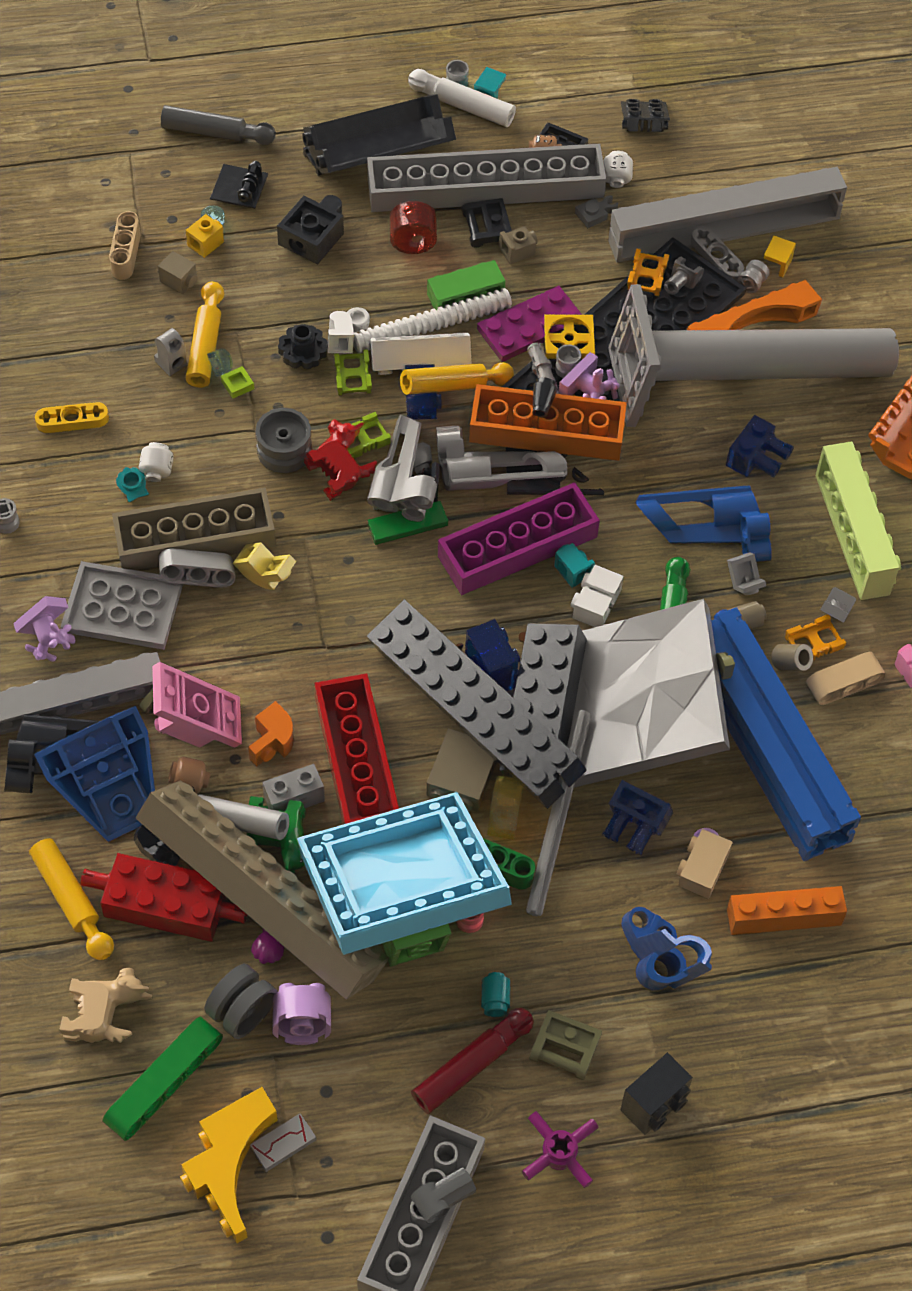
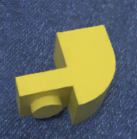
M260 542L246 544L233 562V565L254 584L265 589L274 590L280 581H284L290 576L291 569L296 561L291 555L273 556Z

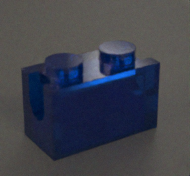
M435 364L405 365V370L435 367ZM434 392L406 395L407 417L414 420L437 419V409H442L441 394Z

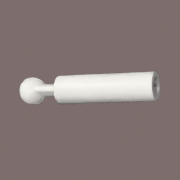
M416 69L409 75L408 83L414 91L423 92L428 95L438 94L439 101L504 127H509L513 121L516 112L515 105L449 79L436 77L422 69Z

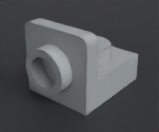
M834 587L820 610L844 623L856 602V598Z

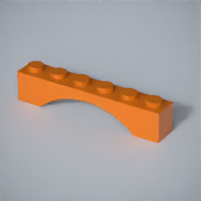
M806 280L798 283H792L781 290L772 291L761 298L752 299L741 306H734L721 314H714L701 322H694L688 326L687 330H740L748 325L765 321L799 323L817 315L822 298Z

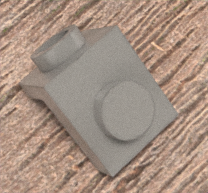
M750 552L727 560L733 589L744 593V595H752L759 592V588L766 586L765 580L759 577L755 554Z

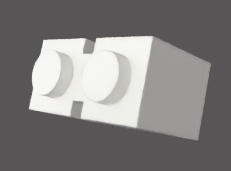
M594 565L591 573L586 572L581 583L583 589L580 593L576 592L572 599L571 607L574 608L573 619L593 627L604 625L611 611L609 607L613 608L621 592L624 576Z

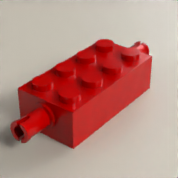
M117 853L109 874L85 868L83 871L85 875L81 876L80 885L82 887L104 891L100 902L103 916L115 920L212 942L221 918L245 924V917L248 916L236 904L226 902V896L200 873L187 868Z

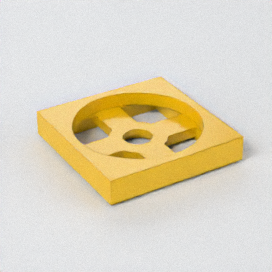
M544 314L545 355L547 359H556V353L559 348L552 343H560L562 346L567 344L576 346L578 343H588L585 347L579 349L581 351V359L589 352L595 355L593 315ZM554 324L564 325V331L561 333H550V328ZM574 325H584L588 329V333H577L574 331ZM572 335L574 339L572 341H567L565 339V336Z

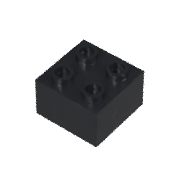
M667 1052L625 1089L620 1110L644 1135L651 1129L656 1132L667 1121L665 1117L671 1111L677 1113L688 1102L686 1098L691 1092L690 1085L693 1077Z

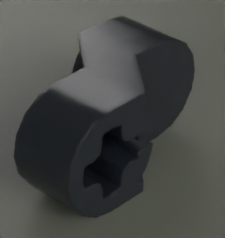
M141 825L135 831L134 841L142 854L152 861L173 866L178 864L180 856L144 825Z

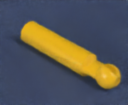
M214 281L206 283L201 289V297L205 304L197 310L186 372L187 383L198 388L206 387L210 384L221 320V311L217 308V304L225 296L223 287Z
M505 362L495 364L491 370H486L485 366L480 363L406 369L401 373L400 386L406 395L476 389V384L486 385L487 381H493L496 385L503 386L514 376V370L510 364Z
M46 838L35 843L29 850V854L74 931L78 933L84 932L87 936V953L97 960L107 959L114 950L113 939L106 933L99 932L96 927L99 915L52 838Z

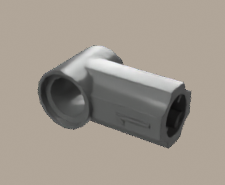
M462 1167L435 1184L434 1182H429L421 1186L411 1195V1198L426 1223L430 1224L447 1214L450 1207L474 1194L476 1187L469 1173Z

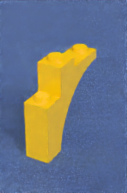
M263 1087L199 1121L201 1132L198 1133V1137L206 1151L181 1164L184 1175L180 1176V1179L187 1192L189 1193L193 1190L197 1199L205 1195L213 1212L218 1210L223 1218L219 1223L226 1237L233 1236L236 1243L247 1238L246 1228L237 1208L236 1197L237 1181L241 1166L250 1149V1144L254 1143L267 1128L278 1121L277 1111Z

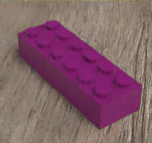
M574 482L438 539V558L462 596L555 556L557 550L565 544L570 545L573 543L575 546H579L597 538L600 520Z

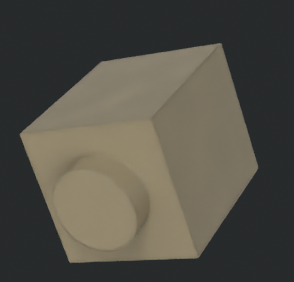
M174 251L158 265L160 282L181 294H184L197 282L196 264Z

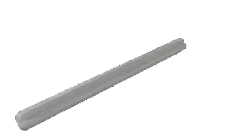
M585 710L576 711L567 745L580 760L591 719V714ZM559 777L558 782L565 793L552 805L526 912L532 916H541L543 913L574 784L569 788L561 777Z

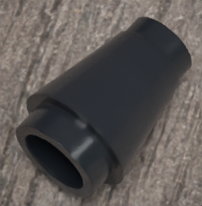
M541 377L533 384L532 413L535 416H547L558 391L554 380Z

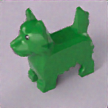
M250 796L248 805L269 809L268 806H263L265 800L263 797ZM289 800L285 813L289 816V828L282 840L250 833L246 834L255 841L257 846L281 847V856L285 869L294 873L295 870L301 869L304 866L297 838L304 836L303 818L306 816V809L302 801Z

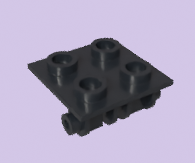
M638 99L621 101L624 119L622 120V129L638 131L640 120V132H643L644 120H647V132H650L652 120V132L668 130L670 117L666 102L659 99H651L649 102H641Z
M258 161L250 163L248 169L223 164L210 200L255 209L268 173L262 172L261 164Z

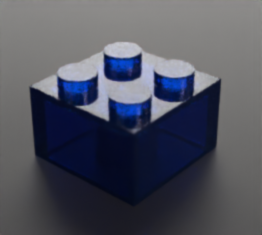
M493 619L466 630L465 654L507 692L516 687L519 671L518 663L521 660L516 648H511L508 643L509 638L505 628L499 627L497 621Z

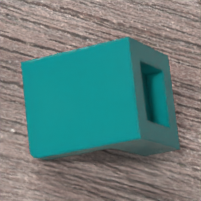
M486 67L474 84V90L498 99V91L506 80V74Z

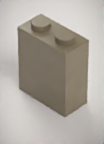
M448 728L427 781L426 796L434 799L458 792L466 809L478 812L497 762L470 736Z

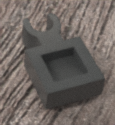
M612 195L606 196L601 202L594 198L576 206L575 214L588 229L607 220L608 213L611 214L612 210L618 209L619 203L610 205L613 200Z

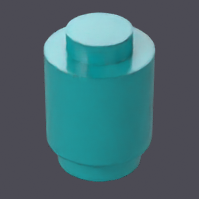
M492 972L482 979L481 1007L484 1009L486 1016L503 1017L507 1015V1010L510 1008V979L505 977L503 973Z

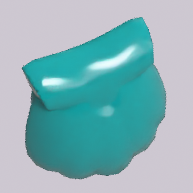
M125 467L122 472L118 473L116 478L117 486L127 495L128 502L149 495L145 488V475L136 467Z

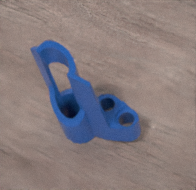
M750 485L639 495L635 502L644 515L670 543H741L742 553L751 552L755 554L756 562L771 561L769 514L760 513ZM690 501L701 502L714 509V522L677 525L660 504Z

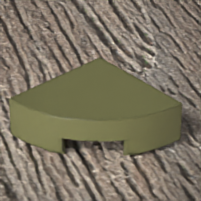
M726 652L716 653L718 669L722 680L731 678L735 667L733 657Z

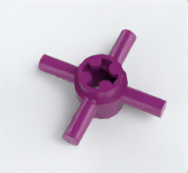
M537 1111L532 1113L528 1119L545 1139L542 1147L543 1155L522 1170L523 1176L529 1181L547 1166L555 1170L568 1168L583 1188L588 1187L593 1180L576 1160L578 1154V1143L599 1128L595 1120L590 1119L570 1134L564 1130L553 1132ZM557 1145H562L566 1149L567 1154L564 1155V1152L558 1150L555 1154L553 1148L557 1147Z

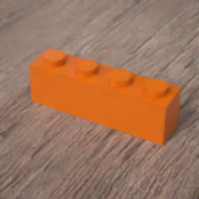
M842 886L731 895L727 907L731 935L842 926L847 913Z

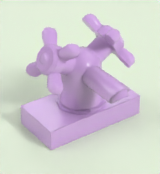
M589 352L560 381L559 394L572 396L577 390H581L584 392L583 397L606 400L603 394L605 391L611 390L614 400L618 398L616 390L620 385L616 378L613 377L611 369L607 370L608 380L602 382L603 369L596 370L598 357Z
M45 596L13 623L16 633L35 634L39 641L38 647H33L29 644L25 646L27 651L33 653L36 660L48 659L53 662L57 657L47 652L49 647L55 648L57 644H62L64 649H70V644L75 643V637L68 633L71 630V625L67 624L63 629H59L57 624L54 623V620L69 608L65 598Z

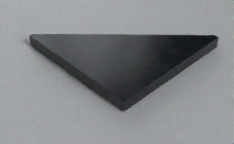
M506 447V452H509V451H534V452H538V451H535V450H527V449H519V448ZM541 464L506 467V474L543 471ZM576 467L573 468L572 477L575 481L579 483L589 481V478ZM566 476L511 480L507 482V495H546L560 489V483L566 479ZM601 488L580 489L583 495L604 496V491Z

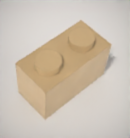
M704 829L701 830L698 837L693 836L687 849L691 854L687 861L682 859L676 875L680 876L678 886L709 899L730 854L733 842Z

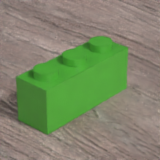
M495 260L482 262L472 267L458 269L451 273L427 279V295L433 308L436 310L440 306L444 308L447 304L451 306L454 302L458 304L461 300L465 302L467 298L472 300L474 296L479 298L481 294L486 296L488 292L493 294L494 290H499L500 292L501 288H505V279Z

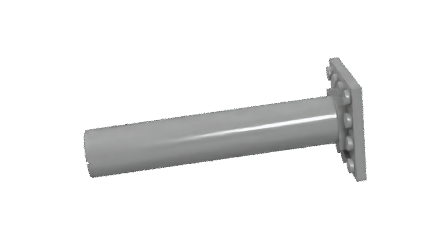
M641 284L630 286L608 347L614 376L620 385L618 388L620 402H627L625 413L626 427H636L639 418L643 416L644 405L649 400L651 387L655 385L656 381L892 377L898 366L899 359L898 340L895 339L896 334L891 328L652 331V317L647 313V297L643 295Z

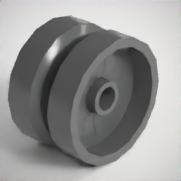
M291 408L273 409L262 415L257 422L255 431L259 461L267 469L277 473H290L305 466L304 459L307 457L306 454L312 450L311 426L309 420L301 412Z
M244 963L235 967L220 980L209 995L204 1010L215 1022H223L224 1030L234 1039H240L253 1031L267 1016L273 1007V997L278 990L266 980L259 981V973Z

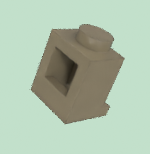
M523 226L508 233H505V231L500 232L499 249L509 264L535 255L538 240L533 230L528 231Z

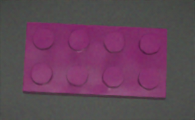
M557 286L478 322L477 330L500 361L504 362L528 351L527 348L533 343H545L544 314H582L562 288ZM554 324L550 328V333H561L564 331V325Z

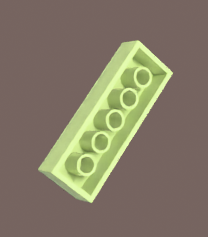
M852 441L823 446L815 476L860 600L888 596L891 594L893 585L896 584V576L901 569V562L899 556L894 554L892 537L885 530L884 516L878 511L876 494L870 490L868 473L863 471L861 466V454L858 450H855Z

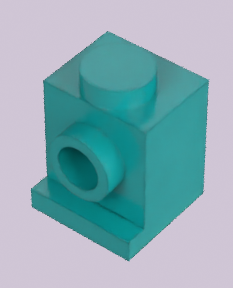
M573 543L561 546L555 555L554 566L571 588L582 583L586 572L591 573L595 565L593 559L588 561L586 554L582 550H578Z

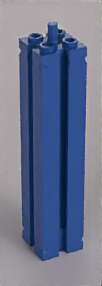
M738 608L724 609L714 615V620H711L716 653L726 652L733 657L735 662L731 678L722 680L719 672L727 729L794 846L799 849L798 853L803 861L823 854L824 850L830 847L835 849L852 842L855 835L854 828L858 827L861 819L859 812L852 806L850 797L747 623L742 620V615Z

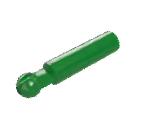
M682 557L671 558L665 566L667 581L666 586L662 589L660 610L687 603L688 590L685 588L686 578L689 576L691 569L688 561Z

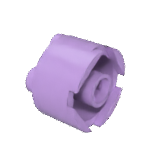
M320 983L310 985L281 984L279 991L273 997L274 1036L278 1038L279 1034L285 1037L286 1043L295 1045L318 1042V1037L324 1034L325 1038H327L331 1033V997L325 991V986Z

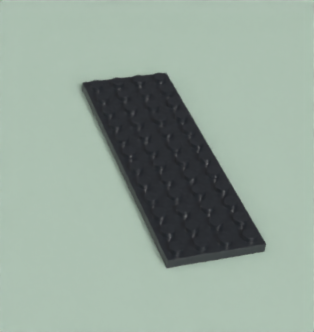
M672 237L653 254L664 257V254L669 255L659 296H656L655 293L642 291L643 295L647 297V313L652 317V331L687 330L688 326L694 322H701L714 314L726 312L745 295L746 287ZM679 257L685 258V266L692 270L699 266L704 268V273L694 288L689 289L686 286H682L673 295L665 290V282L671 278L675 260ZM647 259L642 263V266L656 269L658 261ZM629 276L584 314L593 315L595 355L598 357L596 370L603 369L602 382L608 380L607 370L611 369L613 371L608 347L629 291L627 290ZM639 277L637 284L652 287L654 280ZM574 325V331L577 333H588V329L584 325ZM566 335L565 339L567 341H572L574 337L572 335ZM552 343L557 348L562 346L560 343ZM578 343L576 347L582 349L588 343ZM548 359L552 364L551 372L559 390V384L563 378L556 373L555 364L557 360ZM532 361L502 387L533 391V384L536 383L538 377L533 373ZM618 389L616 390L618 394L617 399L613 400L611 390L605 391L603 394L606 400L620 401ZM577 390L572 396L583 397L584 392ZM561 454L564 458L568 456V454Z

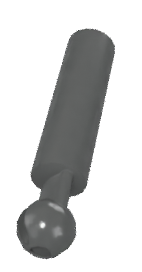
M164 105L161 113V128L235 141L249 138L255 139L261 145H269L276 136L275 128L267 122H261L258 125L245 123L244 118Z

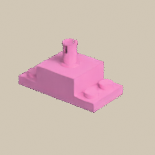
M159 662L153 666L154 715L159 716L154 720V726L159 733L168 734L199 748L213 740L234 748L242 744L239 696Z

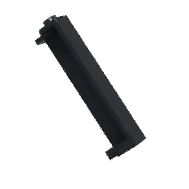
M438 94L303 127L304 133L302 134L304 145L308 147V151L321 173H331L366 164L367 157L396 156L456 140L452 118L443 117Z

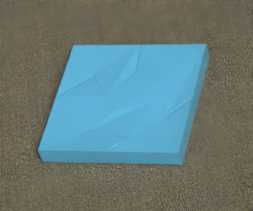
M458 792L297 838L301 857L343 955L512 905L509 886Z

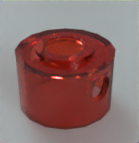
M407 201L400 203L392 209L390 213V243L395 249L406 254H420L434 247L437 242L436 212L431 206L419 201ZM422 236L421 241L417 243L413 242L412 238Z

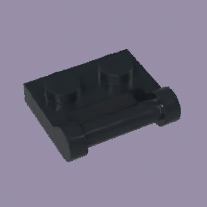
M503 198L470 202L461 207L471 234L469 240L474 248H479L486 243L499 242L500 232L505 231V233L512 231ZM476 213H481L486 232H479L475 217Z

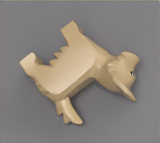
M132 968L121 969L117 979L113 981H79L72 978L69 992L74 994L73 1000L80 1003L78 1005L80 1011L78 1012L79 1017L73 1021H70L68 1017L62 1016L59 1031L63 1035V1039L74 1042L84 1040L90 1043L107 1039L111 1042L117 1040L121 1043L123 1039L131 1036L132 1032L111 1026L115 1008L118 1005L151 999L152 995L146 993L149 987L142 985V982L135 977L134 969Z

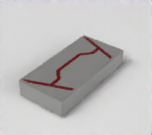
M298 1114L250 1144V1149L265 1172L315 1142L316 1136L302 1115Z

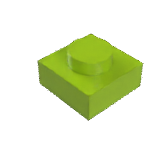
M243 366L221 375V382L232 399L255 389L254 382Z

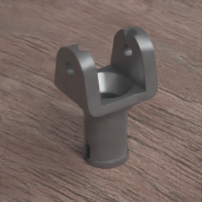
M679 257L675 260L671 278L665 282V290L673 295L682 286H686L689 289L694 288L701 279L704 268L699 266L692 270L685 266L684 262L686 259Z

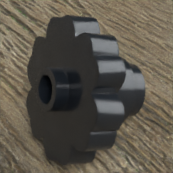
M299 324L288 328L286 335L279 338L278 353L283 356V362L286 365H290L294 369L302 366L308 370L319 366L320 359L327 357L328 341L323 338V332L316 327Z

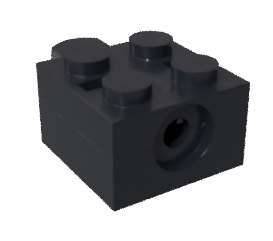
M303 195L277 225L278 245L318 265L344 235V217L342 215V201L340 198L334 195H326L318 203Z

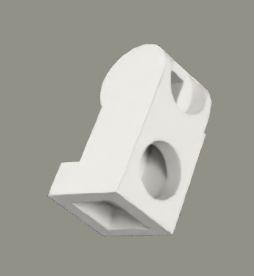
M335 311L330 314L328 353H353L354 332L351 316L344 311Z

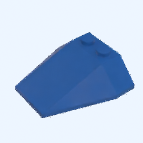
M136 706L99 721L34 754L46 780L108 842L143 825L136 819V816L149 794L155 791L148 730Z

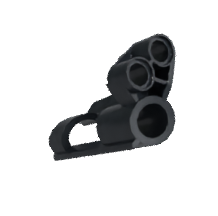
M25 715L16 740L9 739L4 792L32 794L34 775H44L34 754L99 721Z

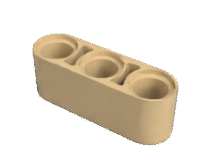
M125 211L118 216L109 254L112 275L118 280H126L132 276L141 237L139 218L136 213L131 211Z
M866 652L815 672L806 680V684L818 704L826 705L878 684L886 677V673L874 653Z

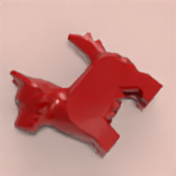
M333 419L328 425L330 437L316 450H311L306 454L307 457H305L304 463L309 471L321 468L322 472H325L326 477L330 475V480L327 482L329 487L323 490L330 501L340 496L343 491L352 489L361 478L370 477V474L375 473L377 461L359 466L348 451V448L354 443L360 433V429L364 425L363 422L354 426L350 423L342 424Z

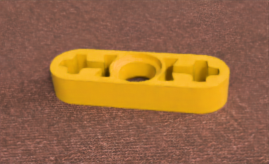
M100 402L46 407L38 410L35 414L37 429L43 433L100 428L109 421L108 409ZM95 413H100L99 417H94ZM69 414L79 416L75 421H67L65 419ZM45 418H50L49 422L44 423Z

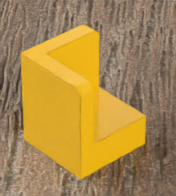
M773 236L764 254V259L780 264L779 276L783 278L793 259L796 243Z

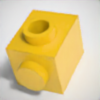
M205 214L186 229L187 246L205 258L224 243L222 224Z

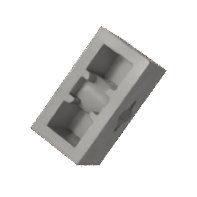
M315 764L262 782L264 798L268 808L271 810L285 812L289 800L302 801L304 808L325 801L324 785Z

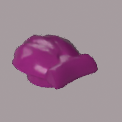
M263 928L262 933L253 942L251 952L254 958L259 959L262 964L274 963L283 956L284 946Z

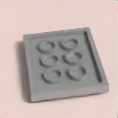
M81 561L68 601L69 608L65 610L60 627L63 629L65 625L69 624L71 625V630L68 632L70 634L165 650L183 584L165 582L160 574Z

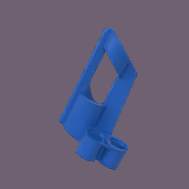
M635 907L623 916L621 922L622 929L632 950L640 959L636 967V977L645 988L661 990L670 986L675 989L712 969V965L709 963L712 956L711 947L702 938L693 935L677 938L676 930L669 922L644 907ZM633 915L641 918L642 928L634 925L632 921ZM677 945L692 947L697 952V963L686 968V960L683 954L674 947ZM656 960L662 962L667 968V977L661 976L655 971L654 963Z

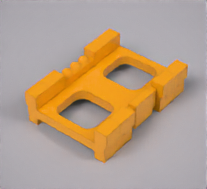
M636 248L633 271H630L627 290L630 289L631 285L637 284L639 277H646L654 280L653 286H641L642 291L655 293L656 296H659L669 255L664 254V257L645 254L641 253V249ZM643 260L658 261V267L656 269L643 267Z
M828 614L816 618L814 623L807 624L803 628L801 625L786 630L785 639L790 644H795V640L803 637L809 640L813 647V660L816 657L819 658L820 655L823 656L824 653L828 654L829 652L831 654L844 649V646H846L845 639H841ZM830 629L836 640L823 643L817 632Z

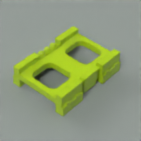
M368 349L363 350V353L339 355V353H334L338 395L354 392L371 393L372 382L371 374L368 371ZM357 358L360 360V367L358 368L344 367L345 359ZM360 378L362 386L348 388L346 387V379Z
M376 412L363 416L362 421L352 423L354 426L362 422L364 424L357 436L360 445L348 448L354 459L362 456L363 452L367 453V450L371 451V448L374 450L375 447L379 449L391 444V436L384 430ZM377 426L383 435L370 439L365 430Z

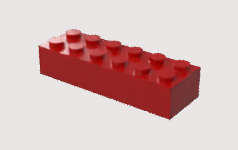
M368 674L315 682V700L343 825L399 809Z

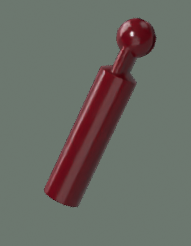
M524 1008L511 1010L506 1018L496 1026L488 1028L411 1090L412 1097L425 1113H432L503 1055L512 1043L521 1036L528 1034L534 1024L532 1014Z

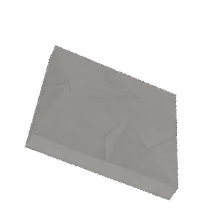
M704 599L583 630L587 642L572 725L576 711L585 710L589 712L591 719L581 756V762L587 771L575 782L574 787L730 750L710 609Z

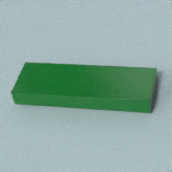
M441 501L433 502L432 507L426 509L425 517L422 521L408 520L402 515V511L368 520V527L375 545L448 526V518Z

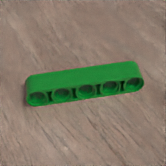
M483 838L494 860L497 859L503 862L497 866L508 886L519 890L531 887L535 875V862L524 854ZM525 870L528 874L519 875L516 871Z
M201 1016L196 1018L108 1109L102 1122L124 1141L129 1140L219 1046L223 1039V1034Z

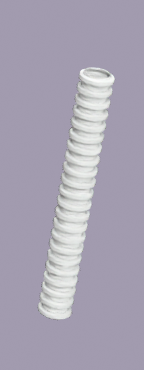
M501 288L500 292L499 290H494L493 294L488 292L486 296L481 294L479 298L474 296L472 300L467 298L465 302L461 300L458 304L454 302L451 306L449 304L445 305L444 308L440 306L437 310L431 309L430 312L424 311L423 314L417 313L416 316L403 317L402 321L396 319L395 323L390 321L388 325L383 323L381 327L378 325L374 326V329L369 327L366 331L354 332L353 346L358 353H362L363 350H370V338L419 336L420 333L426 334L427 331L433 332L434 329L447 328L448 324L453 326L455 322L460 324L462 320L467 322L469 318L474 320L476 316L480 318L483 317V314L489 315L490 312L503 311L504 308H511V296L506 288Z

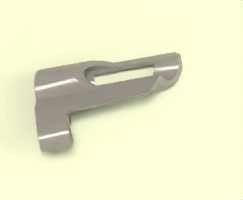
M400 414L396 422L387 458L376 467L367 502L373 506L374 510L379 509L386 512L402 510V515L406 519L417 522L422 521L425 517L426 509L432 507L437 490L435 478L428 475L411 477L421 422ZM402 433L405 435L400 457L398 463L392 465L399 435Z
M459 425L436 427L438 459L441 466L443 484L447 491L494 488L511 480L564 477L567 475V462L560 453L555 451L464 452L462 428H459ZM541 464L543 467V471L491 475L492 467Z

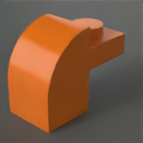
M275 701L255 716L256 730L262 737L251 744L248 750L249 759L256 767L262 762L271 760L277 751L285 758L293 747L294 735L291 717Z

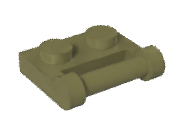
M548 1010L529 1059L538 1062V1060L572 1072L576 1074V1078L584 1080L601 1038L602 1030ZM545 1042L582 1056L581 1062L578 1063L543 1049Z

